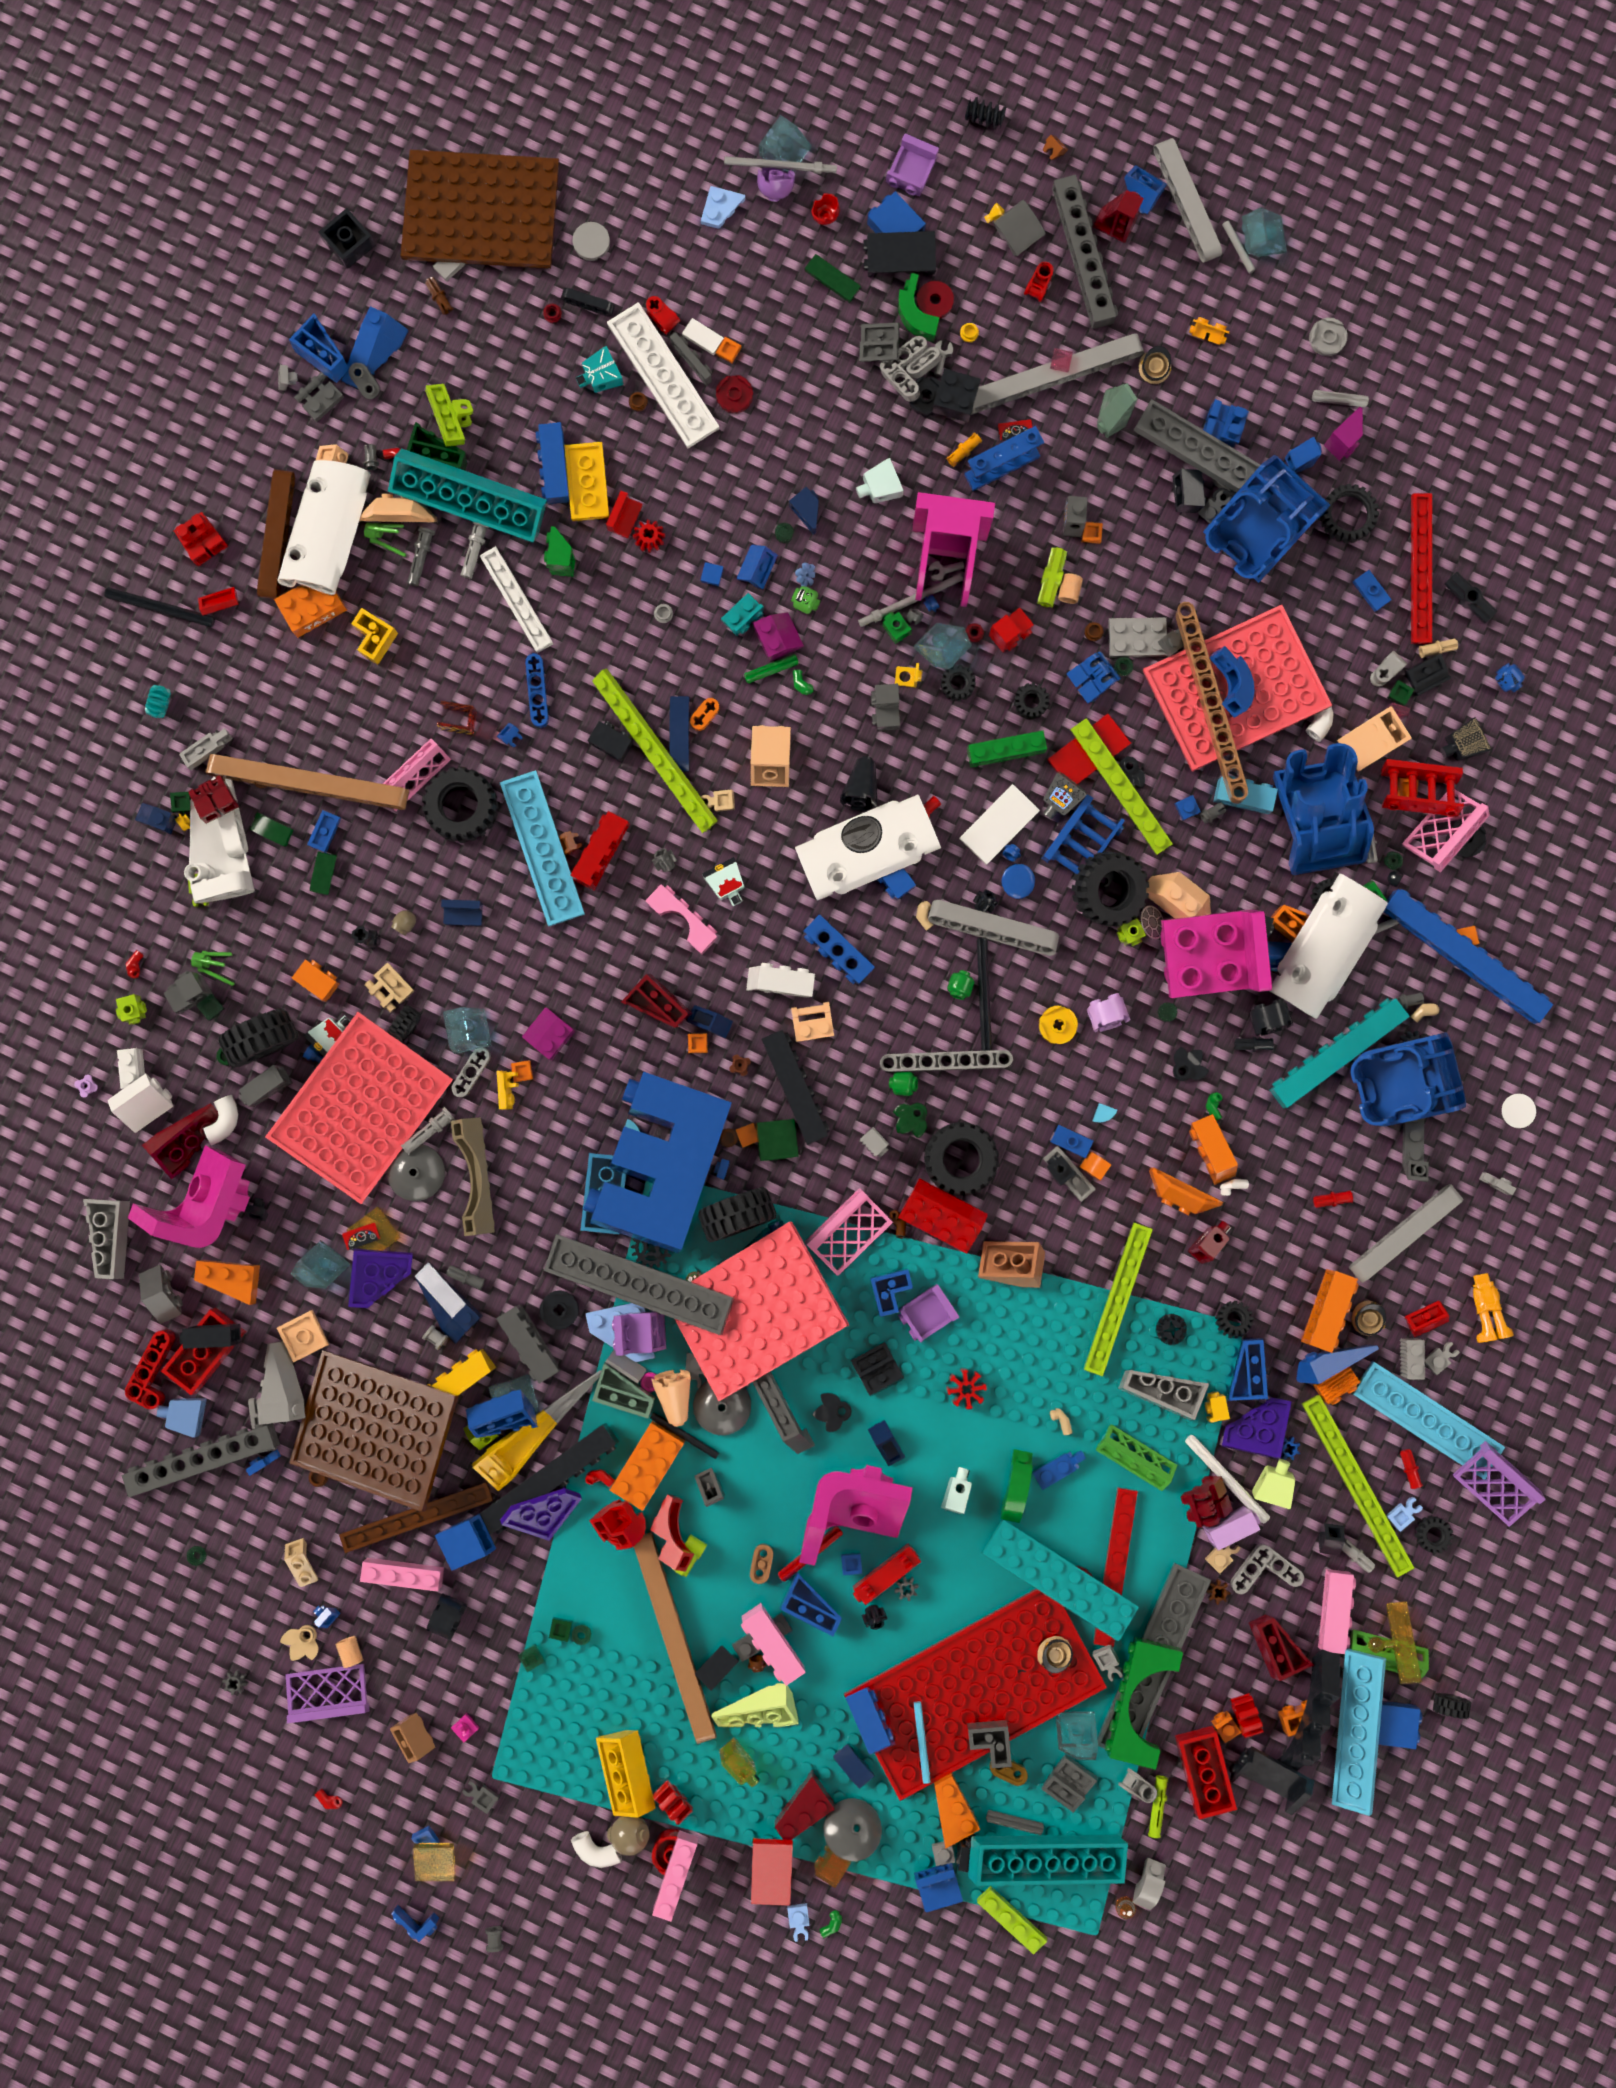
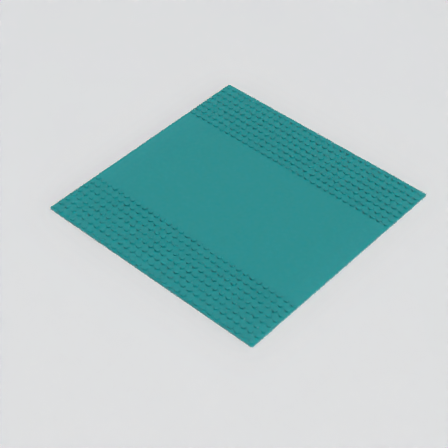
M646 1181L643 1195L649 1196L653 1183ZM703 1186L682 1250L679 1253L668 1251L672 1256L665 1257L667 1263L665 1264L661 1261L659 1268L654 1264V1269L687 1281L691 1276L693 1281L699 1277L696 1273L703 1275L742 1251L768 1227L769 1223L783 1220L785 1225L792 1221L847 1319L849 1326L771 1371L800 1429L807 1428L815 1444L814 1447L797 1454L783 1442L753 1382L745 1386L751 1398V1413L746 1424L737 1432L729 1435H715L701 1427L694 1415L693 1402L699 1388H697V1380L693 1379L690 1382L688 1420L684 1422V1425L678 1427L718 1451L719 1455L714 1459L685 1441L644 1510L642 1511L634 1505H630L633 1507L635 1514L643 1513L646 1522L645 1534L652 1533L659 1556L662 1547L667 1541L650 1529L667 1495L677 1496L683 1500L679 1512V1531L683 1542L685 1543L691 1534L707 1544L699 1560H696L687 1577L681 1576L662 1562L696 1671L721 1645L732 1655L735 1653L738 1656L732 1644L747 1635L741 1626L743 1623L742 1615L758 1604L762 1603L771 1618L781 1612L783 1613L792 1628V1631L784 1635V1637L803 1663L806 1672L788 1684L793 1693L799 1724L773 1727V1724L762 1723L761 1727H755L753 1724L744 1723L742 1727H718L712 1719L717 1738L697 1744L635 1549L632 1547L616 1550V1547L607 1540L603 1542L589 1521L608 1504L619 1499L622 1502L626 1500L610 1491L612 1485L608 1487L602 1481L589 1485L585 1481L588 1472L598 1469L604 1470L616 1480L652 1422L650 1419L652 1413L655 1412L666 1420L667 1418L655 1391L649 1392L656 1397L649 1418L592 1401L599 1381L598 1378L592 1387L579 1441L602 1424L607 1423L619 1442L615 1445L617 1449L608 1455L603 1453L599 1456L601 1460L591 1467L588 1464L584 1467V1473L577 1478L573 1475L568 1479L570 1483L567 1484L566 1489L580 1493L582 1500L553 1537L496 1756L492 1778L612 1810L596 1738L624 1730H638L647 1772L650 1777L652 1794L669 1780L672 1785L674 1784L678 1788L680 1794L685 1795L686 1801L693 1807V1812L679 1825L674 1820L671 1821L668 1818L666 1811H662L659 1807L660 1804L655 1800L656 1809L640 1817L753 1846V1838L783 1840L775 1829V1819L797 1792L799 1786L808 1777L810 1771L813 1770L833 1799L834 1805L849 1798L860 1799L870 1804L880 1818L882 1836L877 1849L869 1857L860 1861L843 1860L830 1850L825 1841L824 1822L826 1816H824L792 1839V1857L918 1889L914 1873L936 1867L932 1844L944 1842L934 1783L900 1801L876 1755H869L844 1693L1036 1589L981 1554L1002 1520L1000 1519L1002 1501L1008 1486L1013 1449L1033 1453L1032 1472L1063 1453L1071 1451L1073 1455L1080 1450L1084 1453L1086 1459L1078 1463L1079 1468L1044 1490L1041 1489L1032 1473L1028 1497L1020 1523L1005 1521L1073 1565L1086 1568L1093 1578L1103 1583L1117 1487L1138 1491L1122 1596L1139 1608L1120 1641L1115 1640L1113 1647L1120 1660L1117 1666H1120L1123 1670L1125 1661H1128L1130 1656L1128 1653L1130 1641L1133 1642L1134 1637H1142L1174 1562L1187 1568L1197 1526L1195 1522L1188 1521L1186 1515L1190 1505L1182 1504L1181 1495L1184 1492L1191 1491L1195 1486H1201L1203 1484L1202 1479L1205 1476H1209L1210 1468L1185 1443V1440L1190 1435L1195 1436L1214 1456L1222 1421L1212 1423L1207 1421V1416H1210V1413L1207 1414L1205 1409L1207 1393L1218 1391L1219 1394L1225 1395L1227 1402L1242 1337L1235 1339L1234 1336L1228 1338V1334L1224 1336L1222 1334L1223 1330L1219 1332V1325H1216L1217 1319L1214 1316L1130 1295L1104 1374L1100 1376L1084 1370V1366L1110 1292L1109 1289L1042 1273L1040 1288L1019 1287L981 1279L978 1277L981 1262L980 1256L966 1254L961 1251L906 1237L902 1239L896 1238V1235L886 1232L879 1235L837 1276L805 1243L828 1217L773 1204L777 1213L776 1219L742 1233L709 1242L706 1239L698 1217L699 1210L738 1194ZM847 1223V1227H857L855 1224ZM836 1230L833 1233V1240L843 1241L844 1230ZM847 1230L846 1241H857V1230ZM860 1230V1241H867L871 1237V1230ZM631 1237L626 1259L636 1262L638 1256H632V1253L636 1251L631 1248L632 1245H636V1242ZM640 1242L639 1250L641 1253L644 1249V1244L642 1242ZM648 1243L649 1248L646 1254L651 1251L656 1252V1246ZM822 1243L817 1250L821 1254H830V1243ZM833 1243L832 1254H843V1243ZM846 1243V1254H854L857 1251V1244ZM660 1247V1251L664 1254L665 1249ZM655 1256L645 1258L647 1260H657ZM832 1257V1265L836 1269L843 1265V1257ZM908 1269L913 1289L894 1293L898 1309L935 1284H938L959 1318L949 1322L925 1338L923 1342L920 1343L918 1339L914 1341L908 1332L911 1330L908 1323L904 1325L898 1317L900 1311L882 1317L879 1316L870 1280L871 1277ZM616 1297L613 1307L629 1304L630 1302ZM645 1308V1312H652V1310ZM1166 1314H1176L1184 1319L1186 1323L1187 1335L1178 1344H1165L1156 1334L1157 1322ZM665 1315L666 1349L654 1352L655 1358L637 1362L646 1368L645 1374L648 1372L659 1374L669 1370H674V1373H680V1370L686 1369L687 1353H692L674 1318ZM1228 1320L1229 1323L1233 1326H1239L1241 1324ZM1170 1321V1328L1164 1331L1170 1332L1173 1336L1174 1331L1179 1328L1173 1327ZM605 1342L597 1372L602 1370L605 1361L614 1350L613 1347ZM885 1342L904 1379L870 1397L851 1360ZM961 1368L968 1370V1380L973 1376L974 1371L981 1375V1378H978L974 1385L982 1384V1382L986 1384V1391H975L977 1395L984 1398L981 1404L973 1396L970 1397L972 1409L965 1408V1397L960 1401L958 1407L954 1405L952 1399H955L959 1393L948 1395L946 1391L947 1386L949 1388L958 1387V1384L949 1379L952 1373L960 1381L963 1380ZM1126 1370H1133L1209 1383L1196 1419L1188 1420L1118 1389L1124 1372ZM699 1374L702 1384L707 1381L705 1375ZM969 1384L968 1386L963 1385V1386H962V1388H963V1391H962V1392H963V1393H964L965 1391L970 1392L971 1389H970L969 1387H970L971 1385H970V1384ZM823 1393L837 1395L840 1401L848 1403L852 1410L850 1418L843 1421L841 1427L834 1432H827L826 1422L819 1421L813 1416L814 1411L823 1405L821 1400V1394ZM719 1404L718 1409L720 1411L725 1410V1405ZM839 1408L838 1413L841 1415L846 1412L844 1408ZM1059 1408L1066 1414L1070 1420L1072 1434L1063 1435L1059 1419L1055 1421L1051 1419V1410ZM883 1420L886 1421L905 1455V1458L891 1466L887 1465L868 1431L869 1428ZM1111 1424L1177 1464L1171 1483L1163 1491L1096 1451L1097 1445L1104 1438ZM1111 1433L1110 1438L1117 1442L1120 1441L1117 1435ZM1127 1444L1129 1450L1137 1452L1133 1445ZM1144 1454L1147 1461L1153 1462L1151 1456ZM1162 1464L1163 1471L1169 1474L1170 1468ZM866 1465L882 1468V1473L893 1478L894 1484L912 1487L910 1504L898 1538L838 1526L842 1530L843 1535L818 1554L815 1566L806 1564L797 1572L842 1618L834 1636H831L779 1609L795 1574L784 1582L778 1576V1572L801 1554L806 1524L813 1510L816 1489L820 1479L830 1472L838 1471L850 1474L851 1469H864ZM712 1467L725 1493V1497L706 1507L694 1476ZM959 1467L970 1470L967 1481L972 1483L964 1514H958L941 1508L950 1477L956 1478ZM956 1485V1491L960 1493L962 1488L960 1485ZM833 1527L828 1528V1529L825 1531L824 1535H825L829 1530H831ZM765 1543L772 1547L773 1559L768 1580L765 1583L757 1584L750 1578V1569L755 1548L759 1544ZM909 1543L921 1559V1563L905 1574L906 1579L910 1580L913 1577V1584H918L919 1587L914 1589L917 1596L912 1595L910 1601H908L907 1597H903L900 1600L899 1596L901 1593H896L894 1590L899 1588V1585L895 1582L867 1605L862 1601L859 1603L853 1595V1592H855L853 1586ZM760 1551V1555L766 1556L767 1551ZM861 1553L862 1574L843 1575L841 1554ZM759 1569L756 1571V1574L761 1576L763 1571ZM909 1584L908 1586H902L904 1592L906 1590H911ZM870 1605H878L879 1608H884L887 1620H884L885 1624L880 1629L872 1630L870 1626L866 1627L862 1615L866 1614L865 1609ZM1066 1608L1068 1616L1107 1688L1009 1741L1011 1760L1023 1765L1028 1774L1027 1781L1023 1785L1015 1786L994 1776L990 1770V1752L952 1772L979 1823L980 1830L974 1833L976 1836L1119 1835L1122 1837L1132 1794L1118 1784L1124 1780L1128 1773V1768L1137 1773L1139 1765L1109 1758L1107 1751L1097 1746L1095 1741L1123 1677L1120 1678L1117 1673H1113L1114 1681L1111 1682L1108 1678V1670L1101 1671L1093 1657V1651L1105 1646L1093 1643L1096 1627ZM553 1617L573 1621L568 1642L549 1638ZM761 1650V1651H759L758 1653H756L755 1655H762V1656H763L764 1653H763L762 1650ZM749 1658L744 1662L739 1659V1662L712 1691L700 1680L711 1716L712 1713L763 1688L777 1683L784 1684V1682L777 1680L773 1673L775 1669L772 1665H767L761 1672H753L752 1669L748 1668ZM1147 1726V1728H1146V1730H1145V1732H1144V1735H1143V1737H1142L1143 1739L1146 1738L1148 1726ZM849 1743L860 1759L866 1762L875 1775L861 1789L854 1784L833 1758L840 1749ZM1065 1754L1097 1776V1782L1085 1795V1800L1074 1813L1042 1790L1043 1784ZM1015 1771L1014 1776H1019L1021 1772ZM755 1774L760 1778L759 1781L754 1777ZM992 1810L1043 1823V1833L1038 1835L987 1822V1811ZM854 1825V1831L858 1832L859 1827L857 1825ZM957 1842L952 1845L955 1862L952 1864L964 1902L979 1905L977 1898L990 1886H976L968 1877V1872L958 1871L956 1862ZM1110 1884L1001 1885L992 1887L1025 1918L1090 1935H1097Z

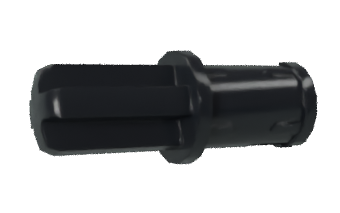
M1256 1037L1236 1038L1234 1047L1236 1050H1252L1253 1052H1256V1050H1273L1274 1040L1273 1038L1257 1039Z

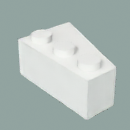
M761 963V966L749 968L747 991L759 990L764 991V993L773 992L782 995L812 997L815 974L809 973L808 969L798 968L797 971H793L789 966L772 968L773 964Z

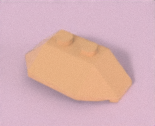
M382 494V497L376 498L361 513L359 521L437 522V517L422 503L402 496L401 498H394L393 494Z
M1181 872L1151 876L1147 881L1149 882V888L1146 890V893H1149L1148 898L1173 918L1211 914L1210 895Z

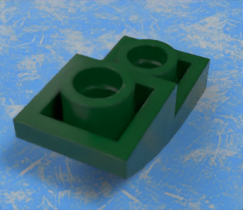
M257 812L250 828L255 833L284 847H287L294 829L283 823L275 821Z
M318 851L309 891L329 895L337 855Z

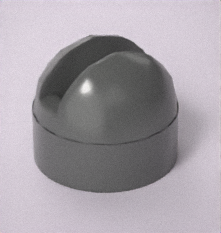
M910 609L907 620L909 623L913 620L914 625L921 622L924 614L918 610Z

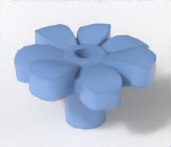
M803 563L802 568L796 570V581L801 583V586L807 587V585L811 586L814 583L812 578H815V566Z

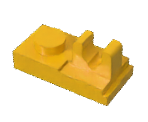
M497 1071L499 1109H513L515 1097L511 1088L518 1087L519 1083H512L510 1079L513 1076H518L517 1072Z

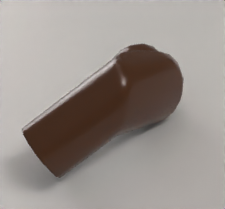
M893 1210L889 1214V1219L896 1227V1238H905L906 1222L898 1218L900 1215L899 1211Z

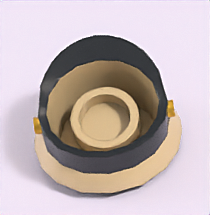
M1155 346L1141 357L1139 372L1144 381L1150 384H1159L1168 378L1171 372V354L1168 349L1163 346Z
M1361 1302L1352 1313V1325L1361 1335H1376L1385 1328L1386 1311L1376 1302Z
M1053 1636L1041 1643L1037 1655L1039 1663L1047 1671L1060 1673L1071 1665L1073 1652L1068 1640L1060 1636Z

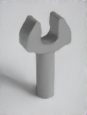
M942 340L935 345L942 356L940 363L935 368L934 376L941 377L945 358L952 357L953 346L951 342H949L946 351L941 350Z
M939 561L933 562L928 570L937 569L939 574L931 576V580L940 582L943 581V576L946 573L964 569L963 561L946 566L941 565Z

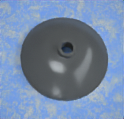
M421 1144L410 1155L402 1148L388 1167L387 1178L392 1190L401 1198L409 1201H422L435 1195L441 1188L445 1178V1166L442 1158L433 1148ZM412 1169L417 1171L415 1176H412L410 1173Z
M706 1381L700 1386L694 1397V1415L698 1423L706 1431L715 1435H729L737 1432L746 1424L751 1413V1398L747 1389L743 1387L725 1399L718 1401L710 1384ZM724 1404L725 1410L720 1411L718 1405Z
M849 1798L834 1805L835 1809L827 1814L824 1822V1837L828 1847L837 1857L846 1861H860L869 1857L877 1849L882 1836L881 1821L877 1812L870 1804L860 1799ZM854 1825H857L859 1827L858 1832L854 1831Z

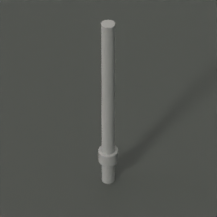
M724 156L725 165L813 171L814 174H821L822 172L836 173L837 165H827L815 161L814 163Z
M961 573L923 590L921 599L963 581ZM916 594L881 610L872 611L870 615L858 620L860 627L871 622L876 623L889 613L917 602L918 600H915Z

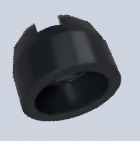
M1392 871L1389 873L1387 880L1392 886L1397 887L1404 874L1399 871Z

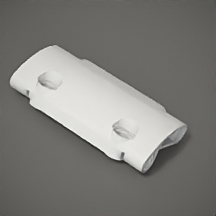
M314 461L278 576V582L281 585L294 587L296 583L328 595L336 593L367 496L366 490L371 476L370 472L342 462ZM313 487L317 489L318 492H313L311 488ZM290 555H295L298 560L291 559Z
M1342 874L1338 875L1330 888L1332 892H1324L1320 896L1318 903L1283 960L1279 963L1278 972L1281 976H1276L1272 983V990H1270L1273 994L1288 1001L1315 1019L1319 1017L1327 1002L1333 1000L1375 934L1378 928L1377 921L1388 905L1381 897Z

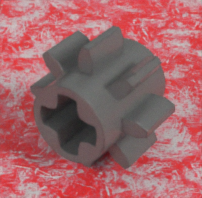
M665 848L656 851L654 854L655 859L652 860L657 871L662 870L663 872L671 871L675 867L674 862L677 861L672 850L667 851Z
M904 1575L903 1580L896 1581L899 1588L894 1590L896 1593H901L899 1596L900 1600L903 1597H907L908 1601H910L912 1595L917 1596L914 1589L919 1586L918 1584H913V1577L909 1580ZM909 1584L911 1590H906L904 1592L902 1586H908Z
M237 1669L234 1674L232 1671H229L227 1673L229 1678L222 1680L226 1686L224 1691H230L231 1695H234L236 1691L241 1694L244 1691L242 1686H246L249 1683L245 1681L247 1674L240 1673V1669Z

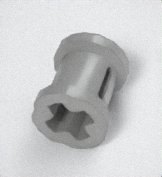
M434 1325L422 1337V1339H427L432 1343L436 1350H439L448 1338L447 1335L437 1331Z

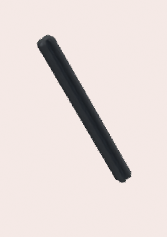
M107 587L104 592V596L108 599L201 625L214 626L215 618L210 615L202 616L201 613L110 587Z
M978 938L977 961L981 1050L991 1051L988 945L986 938Z

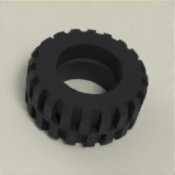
M451 767L447 772L444 770L440 771V775L437 778L433 777L430 780L432 782L431 785H426V795L422 796V802L424 803L422 810L426 816V821L440 836L452 842L466 843V840H477L476 837L480 835L483 837L487 834L485 831L488 828H492L494 825L492 822L494 819L496 820L498 815L496 813V809H498L497 795L493 787L484 776L478 774L473 769L468 770L466 767L456 769ZM467 788L474 792L477 797V809L469 819L462 822H454L448 819L443 811L445 798L456 789Z
M1099 852L1094 854V857H1088L1085 860L1086 864H1081L1078 867L1079 873L1075 874L1073 878L1076 882L1075 885H1072V891H1075V895L1072 897L1073 901L1078 903L1076 905L1077 910L1083 912L1082 916L1091 920V922L1105 926H1122L1123 923L1128 924L1131 922V917L1137 918L1140 915L1139 910L1144 909L1146 905L1144 903L1145 898L1148 899L1149 893H1146L1147 888H1149V882L1145 880L1148 876L1146 871L1141 870L1143 866L1139 862H1135L1133 857L1115 852ZM1116 871L1122 880V893L1115 904L1105 907L1099 899V884L1107 873Z
M279 1008L255 1016L232 1027L219 1036L218 1042L228 1064L236 1068L267 1057L294 1043L298 1039V1032L288 1011L284 1008Z
M956 1122L946 1125L932 1135L926 1146L924 1156L926 1172L930 1180L939 1189L949 1194L967 1196L978 1193L987 1187L996 1175V1170L999 1166V1153L995 1146L996 1143L992 1140L990 1134L978 1125L968 1122ZM956 1141L971 1143L979 1153L977 1169L966 1177L952 1175L947 1171L943 1162L946 1148Z
M760 1187L709 1205L699 1210L698 1217L706 1239L709 1242H714L776 1219L777 1213L768 1189Z

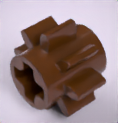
M1218 1578L1216 1582H1210V1586L1206 1591L1210 1593L1208 1599L1210 1601L1215 1599L1217 1605L1222 1600L1227 1602L1226 1596L1231 1594L1230 1591L1225 1589L1228 1584L1224 1582L1221 1585V1581ZM1217 1588L1221 1592L1219 1595L1215 1592V1589Z

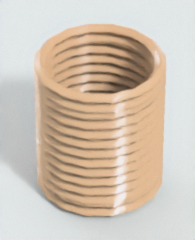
M1064 574L1058 599L1065 603H1077L1083 582L1082 577L1076 574Z
M356 1636L345 1638L335 1644L337 1645L343 1668L354 1666L364 1660Z

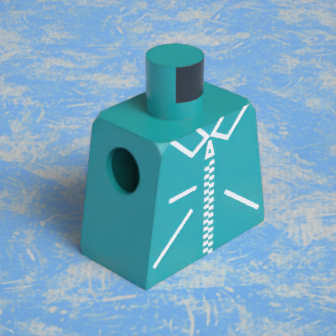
M607 346L583 361L584 374L576 377L580 388L590 384L595 393L624 384Z

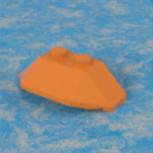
M1151 1167L1149 1170L1157 1196L1162 1198L1161 1202L1170 1207L1173 1204L1180 1207L1178 1211L1188 1216L1190 1213L1198 1214L1223 1204L1222 1201L1154 1167Z

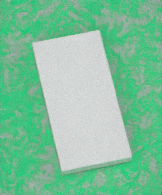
M1012 784L959 839L987 865L1040 810Z

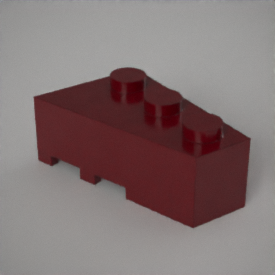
M1124 191L1101 208L1092 227L1126 243L1136 223L1144 198L1137 192Z
M813 1770L810 1771L808 1777L799 1786L797 1792L775 1819V1829L783 1840H792L835 1809L833 1799Z

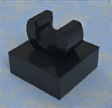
M255 1198L253 1205L247 1204L245 1209L247 1217L266 1221L268 1213L264 1208L265 1202H263V1199Z

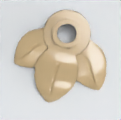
M304 1625L300 1629H290L280 1640L282 1644L291 1645V1661L298 1660L304 1655L313 1660L318 1653V1644L315 1641L317 1632L311 1625ZM306 1631L310 1633V1638L305 1637L304 1633Z

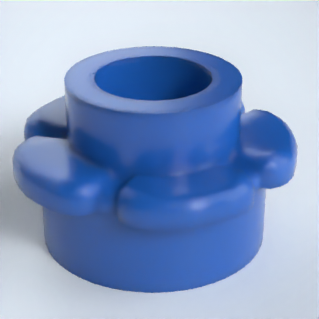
M932 594L928 597L925 596L926 601L923 603L928 611L933 610L936 612L940 605Z
M1016 845L1005 846L1003 855L1006 859L1015 862L1016 859L1021 857L1020 849Z

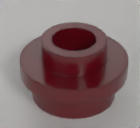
M548 304L543 310L544 319L549 323L558 322L562 317L561 308L556 304ZM555 312L556 315L550 316V313Z
M972 623L967 626L965 637L968 641L975 643L983 638L984 630L981 625ZM971 631H977L978 635L972 636Z

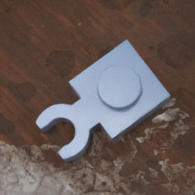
M1414 1497L1407 1500L1405 1507L1399 1503L1386 1515L1400 1532L1415 1520L1412 1514L1419 1513L1423 1509L1421 1505H1418L1416 1508L1412 1507V1503L1416 1501Z
M807 1903L787 1906L790 1928H796L794 1930V1941L798 1942L797 1935L799 1933L805 1935V1941L808 1940V1930L804 1927L809 1926Z

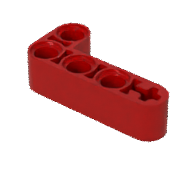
M165 1329L157 1331L153 1335L125 1388V1396L146 1409H155L159 1405H163L165 1401L163 1392L151 1385L175 1341L173 1331ZM162 1335H165L164 1339L166 1340V1342H163V1338L161 1337ZM153 1351L158 1354L156 1361L151 1357ZM144 1368L149 1372L148 1378L142 1375ZM134 1386H137L140 1390L138 1396L133 1392ZM151 1395L157 1398L156 1404L151 1403Z

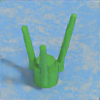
M366 523L364 536L370 538L371 543H376L398 555L406 557L405 553L378 540V538H382L383 532L399 533L398 529L392 528H403V524Z
M194 952L191 959L192 967H196L199 972H204L226 984L235 985L234 982L206 969L210 967V964L225 967V963L213 961L209 956H232L231 952Z

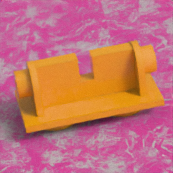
M1198 317L1197 320L1193 319V322H1196L1195 326L1191 325L1189 330L1192 336L1205 339L1206 333H1210L1208 341L1218 345L1225 344L1227 337L1224 334H1229V331H1226L1227 326L1218 323L1215 326L1209 325V320Z

